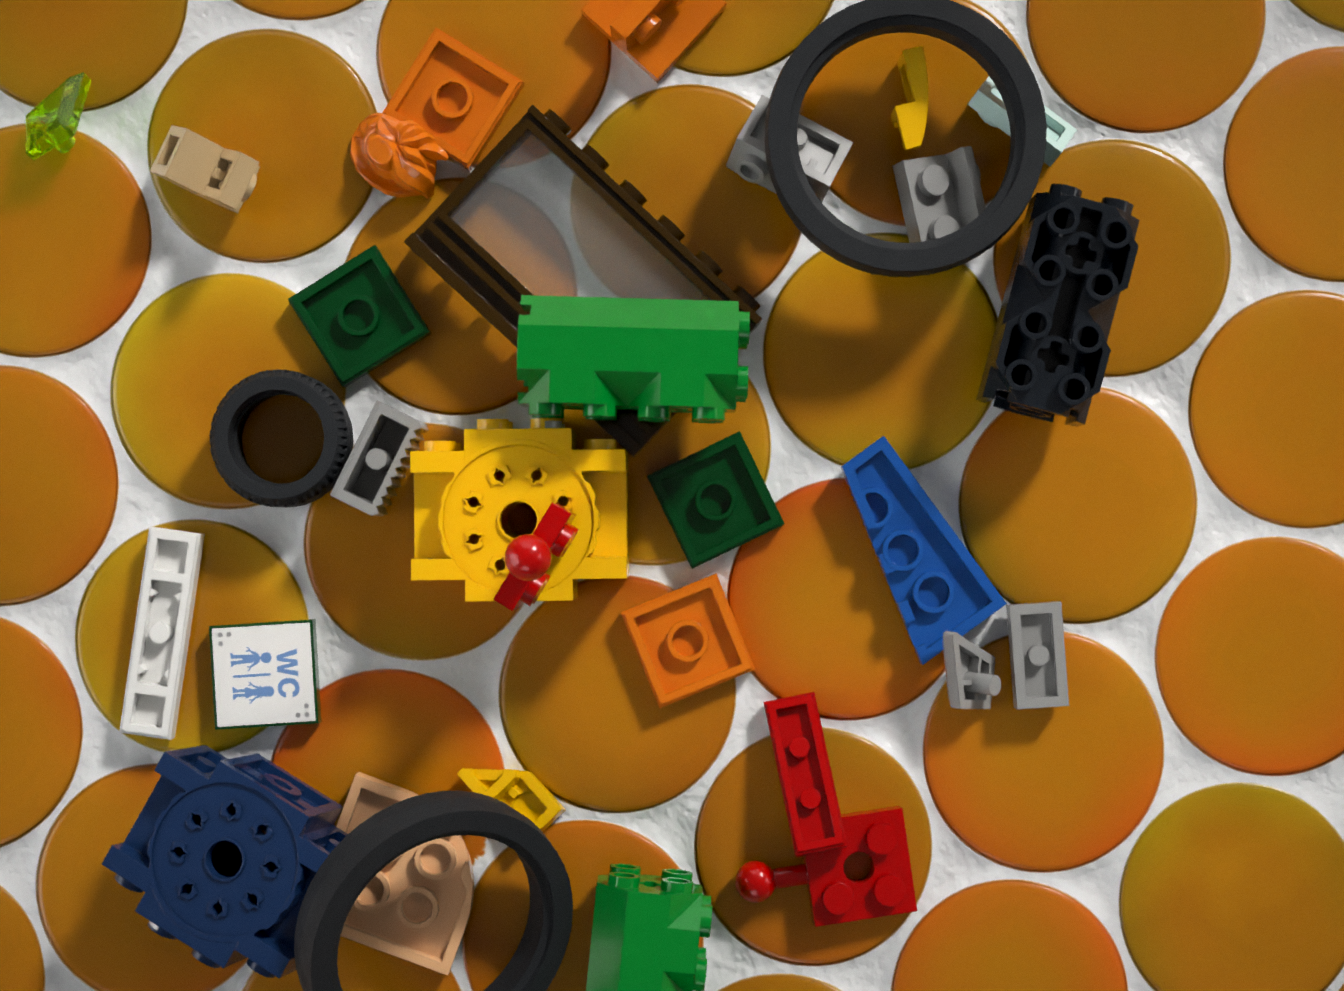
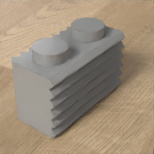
M377 400L330 495L371 516L387 515L386 507L392 505L390 498L397 496L395 488L401 487L399 479L405 478L404 470L410 468L408 462L410 461V451L420 450L418 442L424 441L422 433L429 431L427 424Z

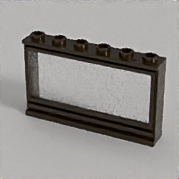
M534 105L527 110L528 112L429 218L404 241L417 256L425 261L516 348L519 314L530 315V312H525L520 305L521 295L739 301V311L750 312V334L759 326L762 320L756 313L761 307L760 304L745 289L738 285L732 291L718 278L723 270L711 257L702 250L696 255L691 253L680 242L685 237L684 233L670 219L662 215L656 220L642 207L647 202V199L637 188L627 180H624L620 185L617 184L605 172L609 164L595 149L586 144L581 150L567 137L572 131L571 128L554 111L548 109L543 115ZM629 409L617 410V420H594L634 458L668 423L638 421V410ZM671 413L670 420L676 413Z

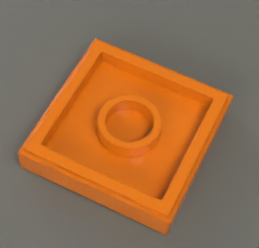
M435 28L382 113L390 115L399 121L413 120L423 127L425 132L434 136L437 145L446 151L449 159L471 172L524 87V82L445 32Z
M716 573L621 612L659 708L755 670Z

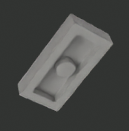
M1060 601L1006 605L1014 708L1018 710L1069 706L1062 603Z

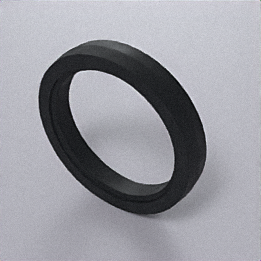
M864 0L846 7L819 24L790 55L780 71L768 103L764 143L768 170L776 194L787 215L811 243L835 260L857 270L889 277H914L935 274L963 265L995 245L1012 228L1028 205L1038 183L1046 150L1047 125L1041 91L1028 62L1014 42L989 19L951 0ZM899 32L917 33L941 39L966 52L977 61L993 80L1001 94L1006 107L1011 134L1010 155L1005 176L999 190L987 208L976 219L951 234L915 243H896L876 239L852 229L835 217L822 204L811 188L801 164L797 142V123L802 101L814 78L822 68L840 52L857 42L882 34Z
M439 791L425 793L405 799L379 811L358 825L331 851L318 869L304 896L297 918L294 939L296 970L303 991H343L337 966L340 936L350 909L374 876L387 864L408 850L431 840L455 835L482 836L494 839L512 848L523 863L529 883L530 905L523 937L507 966L484 991H546L564 958L572 928V890L567 871L560 856L543 832L529 818L502 801L475 792Z

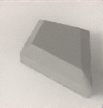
M945 631L942 644L950 706L958 709H991L992 696H996L1001 689V679L999 676L994 675L995 657L960 634Z

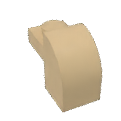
M171 125L150 172L208 201L238 213L243 202L250 197L255 188L260 166H258L259 161L242 152L223 148L187 128Z

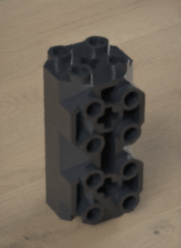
M1053 183L1050 186L1049 192L1036 193L1029 201L976 400L986 403L995 398L993 406L1042 421L1053 422L1055 414L1066 417L1065 425L1077 427L1085 425L1092 396L1100 392L1111 352L1107 340L1120 292L1128 288L1139 247L1135 241V236L1140 220L1131 216L1134 205L1127 201L1104 197L1100 203L1081 198L1082 191L1078 188Z

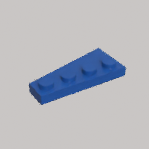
M885 436L876 440L841 466L920 664L924 665L943 651L942 641L945 631L956 632L963 636L1007 604Z

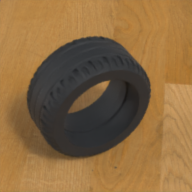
M290 370L262 371L241 380L222 398L211 423V455L220 476L233 491L243 498L269 507H297L323 497L333 489L353 449L352 423L339 397L322 382L305 374ZM277 395H291L309 403L319 415L324 431L323 449L318 462L307 475L291 483H272L260 478L248 465L242 448V433L249 415L260 403Z

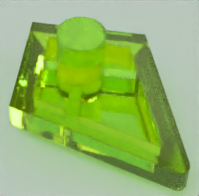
M84 72L69 77L26 115L25 150L26 154L33 161L53 148H56L60 153H66L74 146L76 140L73 136L76 134L91 84V79Z

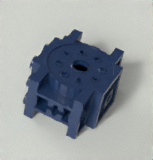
M207 745L164 752L154 770L161 775L159 781L125 841L111 846L102 865L116 873L115 880L123 887L134 892H145L135 912L149 920L148 926L152 931L168 939L177 938L193 948L192 955L201 963L213 968H226L248 958L247 965L262 976L268 978L276 976L280 979L296 970L294 939L297 918L304 896L322 863L331 851L348 835L334 826L343 806L260 754L227 759Z

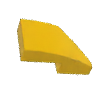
M923 46L903 50L897 61L907 103L894 107L891 113V121L894 128L899 127L905 151L921 146L927 123L929 83Z
M462 768L457 773L472 792L490 796L506 803L529 818L542 832L566 811L562 804L530 771Z

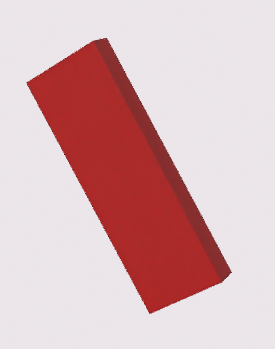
M810 692L764 702L795 857L846 848L847 840L815 693Z

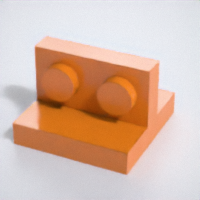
M590 0L581 9V12L591 24L658 83L726 9L727 3L724 0Z

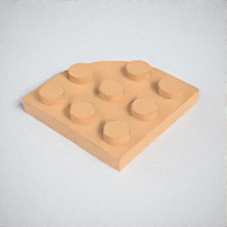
M358 772L355 774L336 827L349 834L358 825L379 811L405 799L418 796V794ZM461 835L428 841L408 850L387 864L366 885L356 899L346 918L341 936L448 976L466 930L474 900L473 867L469 852Z

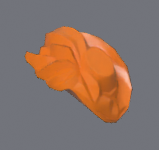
M373 113L359 124L351 139L350 157L356 171L369 185L386 195L398 198L422 195L429 199L434 196L437 160L447 161L449 157L446 151L437 145L434 136L425 132L424 128L413 120L399 121L387 114Z

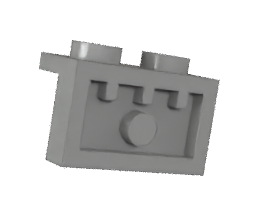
M761 95L736 139L726 167L737 173L744 180L756 183L776 193L768 170L764 143L765 120L770 98ZM799 114L797 142L801 164L811 188L819 200L823 202L853 142Z
M971 146L960 147L944 155L903 160L892 165L909 243L925 242L951 234L969 224L986 209L980 185L981 174L975 162Z

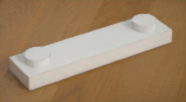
M149 527L119 733L167 740L175 738L205 534Z

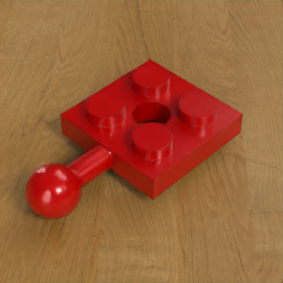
M552 502L533 534L520 535L509 543L505 551V564L509 574L495 595L494 601L511 611L520 608L523 603L529 606L532 603L535 604L551 577L546 572L550 567L552 555L558 558L563 557L579 531L578 528L571 525L577 514L558 503Z
M893 806L841 814L847 840L846 848L803 856L804 864L774 869L762 861H749L743 864L736 873V890L746 901L759 903L767 900L777 888L807 884L812 923L815 927L917 911L903 808ZM855 852H864L868 854L871 860L869 873L859 880L846 877L844 862L847 857Z

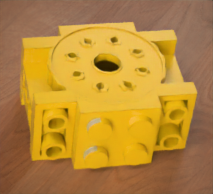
M560 418L530 419V428L513 429V422H509V419H477V429H464V451H462L461 443H456V441H424V451H410V473H414V559H411V581L465 580V602L494 601L495 595L509 574L505 564L506 548L514 538L518 537L509 527L508 519L510 512L517 505L527 503L536 512L537 527L552 502L558 503L577 514L571 525L578 528L579 531L563 557L558 558L552 555L550 567L546 572L551 577L537 601L575 600L578 597V579H627L629 577L628 452L626 449H617L615 439L584 440V449L577 450V433L572 428H565V422Z

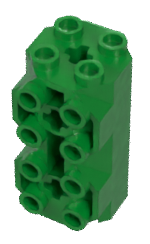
M521 295L520 305L525 312H530V315L519 314L517 380L524 381V387H528V392H518V404L522 407H528V415H532V418L564 419V410H583V416L586 420L613 421L617 420V410L629 409L638 410V421L670 422L671 413H692L693 423L718 424L724 422L725 413L736 411V402H746L748 397V366H738V349H747V344H749L750 312L739 311V301Z
M617 863L610 864L608 874L598 875L586 991H704L707 970L706 948L698 946L699 937H710L712 905L711 896L703 895L702 885L693 883L692 872L681 869H662L661 876L641 874V867Z

